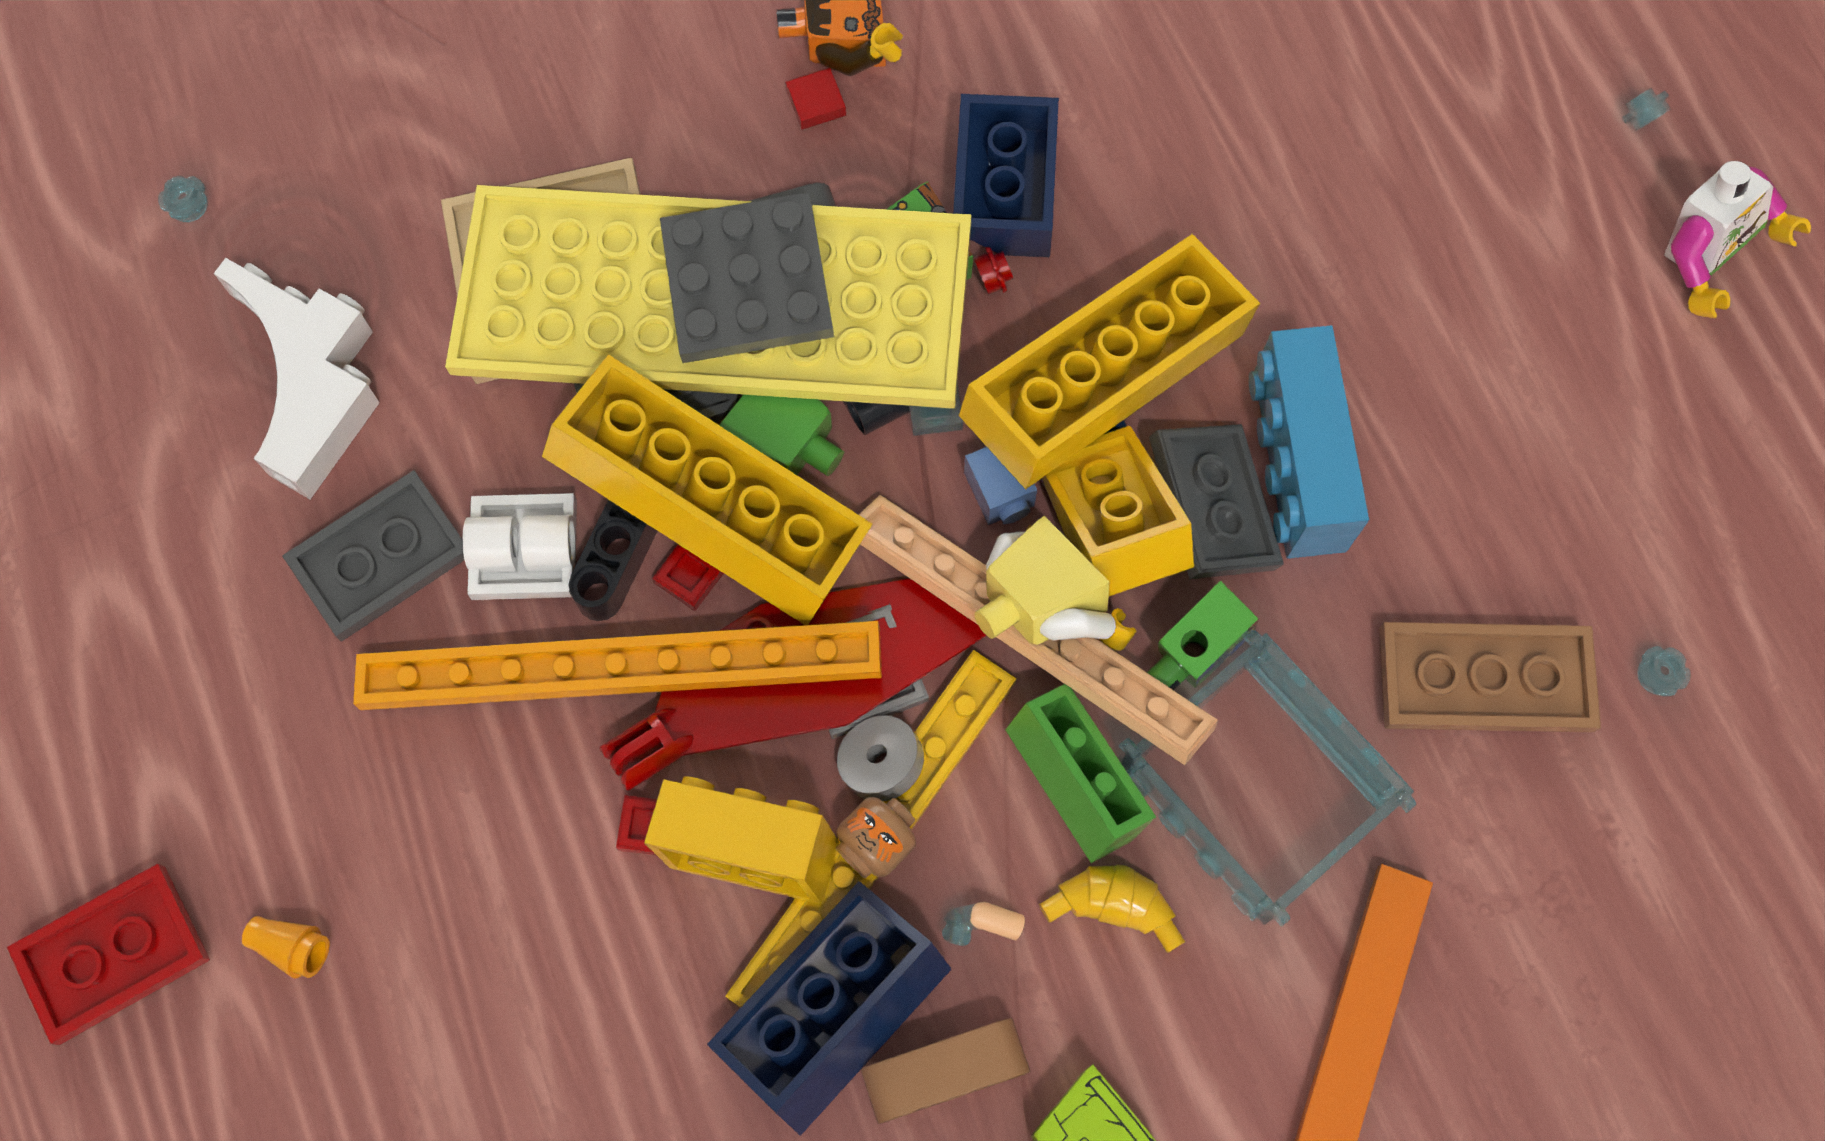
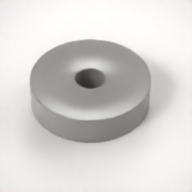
M886 715L874 716L855 725L844 737L837 755L838 771L847 786L862 799L875 797L882 801L897 798L910 789L918 779L924 762L922 744L913 730L901 719ZM887 753L882 762L874 764L875 759L880 754Z

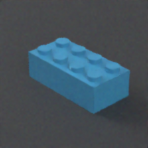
M1333 326L1272 331L1263 351L1258 352L1255 370L1249 373V391L1252 401H1259L1262 417L1257 419V437L1260 447H1267L1270 465L1265 467V483L1268 494L1276 496L1278 512L1274 513L1273 527L1277 543H1284L1287 559L1345 553L1369 522V515Z

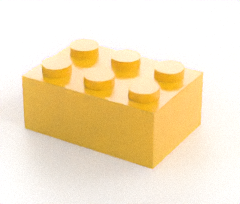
M685 776L681 783L663 780L644 843L670 869L823 904L837 852L835 847L839 844V841L823 815L818 814L819 808L797 800H788L786 807L767 803V797L763 794L743 788H736L733 795L714 791L715 786L712 783L695 777Z

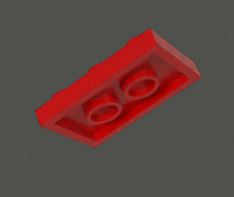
M158 863L7 946V950L50 1044L54 1045L63 1044L210 961L166 867Z

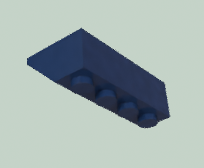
M858 881L706 1045L781 1119L801 1136L952 968L929 939Z

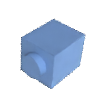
M987 447L965 455L964 475L988 525L1002 520L1003 524H1010L1024 518L1031 512L1030 508L1034 507L1037 495L1035 484L1025 489Z

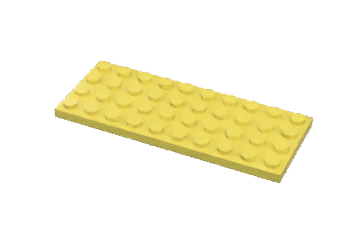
M477 185L445 367L450 375L585 384L609 354L660 388L667 390L955 409L971 235V215L812 205L835 337L682 363L677 341L660 218L753 201Z

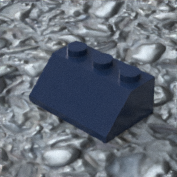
M961 94L953 214L971 215L970 240L984 247H990L996 253L1003 251L1005 256L1050 258L1059 98Z

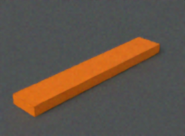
M1384 864L1377 866L1294 1141H1358L1433 882Z

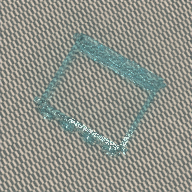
M1252 630L1244 637L1250 647L1194 694L1189 701L1202 708L1241 673L1247 670L1376 809L1273 902L1147 763L1144 757L1157 746L1145 738L1138 744H1135L1130 738H1126L1119 744V747L1125 753L1121 764L1142 796L1148 795L1161 810L1158 817L1162 824L1176 838L1180 839L1184 835L1198 851L1194 857L1200 867L1215 880L1221 877L1235 892L1231 899L1236 907L1244 915H1247L1251 921L1258 918L1265 925L1275 919L1282 927L1291 919L1285 908L1398 806L1406 813L1416 806V802L1411 796L1415 791L1267 633L1261 636L1257 631Z

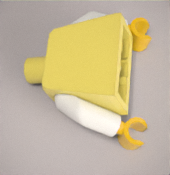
M1045 516L1037 520L1033 525H1029L1025 532L1003 533L997 538L986 564V589L990 602L974 614L977 624L989 638L993 639L1011 626H1014L1030 644L1038 645L1049 639L1055 641L1095 638L1100 639L1109 648L1121 651L1137 632L1134 627L1128 628L1122 625L1126 618V614L1122 609L1116 608L1111 614L1105 613L1108 610L1110 582Z

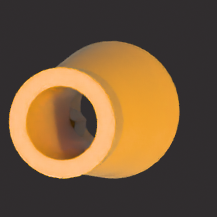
M255 916L247 923L242 934V945L244 947L254 950L294 979L301 976L311 978L316 975L324 965L329 952V939L321 934L317 926L268 920L261 916Z

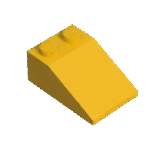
M1131 426L1103 434L1042 478L1066 538L1110 582L1109 596L1194 567L1191 522Z

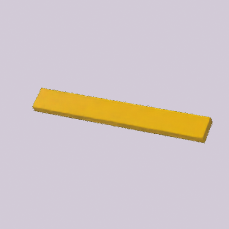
M975 650L969 655L914 732L919 738L924 751L922 771L912 787L895 798L915 818L916 821L909 827L911 830L1016 683L1015 677ZM837 851L823 904L795 898L725 997L741 1008L858 881L870 890L878 877L872 873L867 878L862 877Z

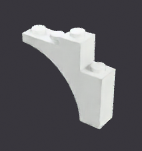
M225 258L214 274L231 296L245 304L260 318L270 338L276 360L277 397L274 414L268 433L254 459L270 477L311 499L380 403L369 387L371 380L364 373L350 365L373 331L362 315L365 312L364 308L345 294L339 293L335 298L325 291L318 289L310 300L291 286H287L283 291L271 284L272 279L261 269L250 263H246L244 267H241Z

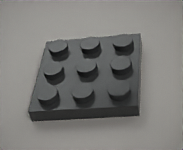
M810 192L660 218L677 341L682 363L835 337Z

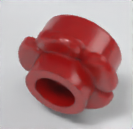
M986 247L987 253L973 258L988 295L1001 289L1005 293L1007 291L1005 282L1014 279L1003 251L994 255L991 248Z

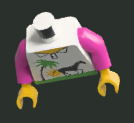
M1729 161L1722 165L1719 171L1689 196L1683 205L1664 256L1677 264L1686 287L1693 288L1689 297L1688 308L1695 315L1717 318L1715 308L1724 310L1729 308V293L1726 290L1709 288L1707 281L1766 227L1767 220H1771L1768 229L1769 237L1774 241L1791 246H1797L1796 241L1793 239L1794 230L1809 234L1811 231V224L1808 219L1785 212L1787 208L1786 202L1767 175L1758 168L1748 167L1739 161Z

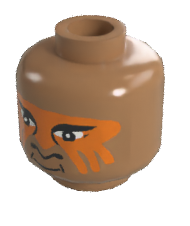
M869 797L863 800L839 824L836 833L840 843L835 848L844 860L862 877L867 878L871 873L877 877H886L914 850L916 838L909 827L916 820L895 798H892L885 804L878 798Z

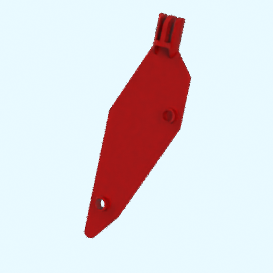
M912 579L829 592L808 625L847 623L871 614L868 612L889 604L891 605L892 610L890 611L897 627L889 628L885 617L874 620L878 621L880 626L882 678L663 691L654 713L607 741L599 749L606 759H611L610 766L617 776H622L621 783L627 791H630L686 755L847 726L987 635L984 634L978 624ZM765 603L757 606L719 631L804 626V624L771 603Z

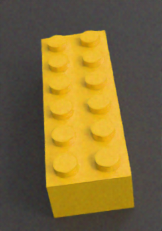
M1191 234L968 385L959 417L1016 480L1027 489L1243 336L1260 302Z
M609 354L553 422L542 457L804 625L810 623L873 525Z

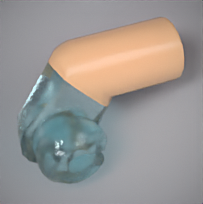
M987 902L952 908L943 918L946 925L942 931V937L949 943L965 946L971 941L972 930H985L1016 941L1023 931L1025 917L1022 914Z

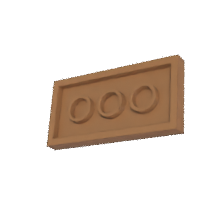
M1384 622L1379 627L1385 729L1595 732L1601 728L1592 626Z

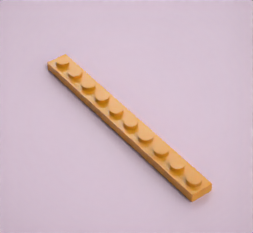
M878 621L356 654L353 705L359 710L882 678L880 626Z

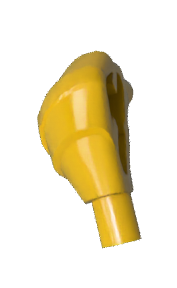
M1126 865L1088 866L1084 872L1058 885L1059 892L1039 904L1043 915L1049 923L1072 911L1076 917L1085 916L1098 919V922L1122 928H1132L1139 930L1143 934L1154 931L1167 953L1185 943L1184 938L1172 921L1176 915L1159 891L1158 884Z

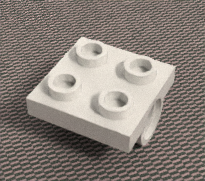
M574 493L471 496L470 517L465 519L463 527V553L465 564L468 568V596L471 600L572 597L568 584L576 566L577 499Z

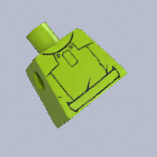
M1094 1065L1089 1066L1079 1075L1031 1135L1034 1141H1156Z

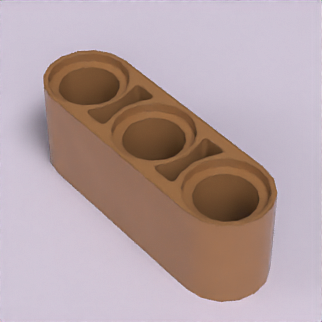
M1013 1018L980 1027L861 1069L877 1124L900 1118L1031 1072Z

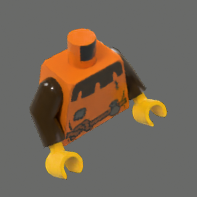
M804 0V7L776 9L779 38L807 36L810 61L822 64L847 76H854L870 67L886 66V60L896 62L901 57L902 50L894 42L901 40L903 34L892 24L883 22L881 0Z

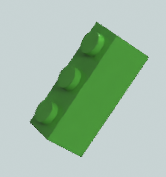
M1066 684L1027 702L1005 729L1091 863L1133 841L1156 818V815L1072 688Z

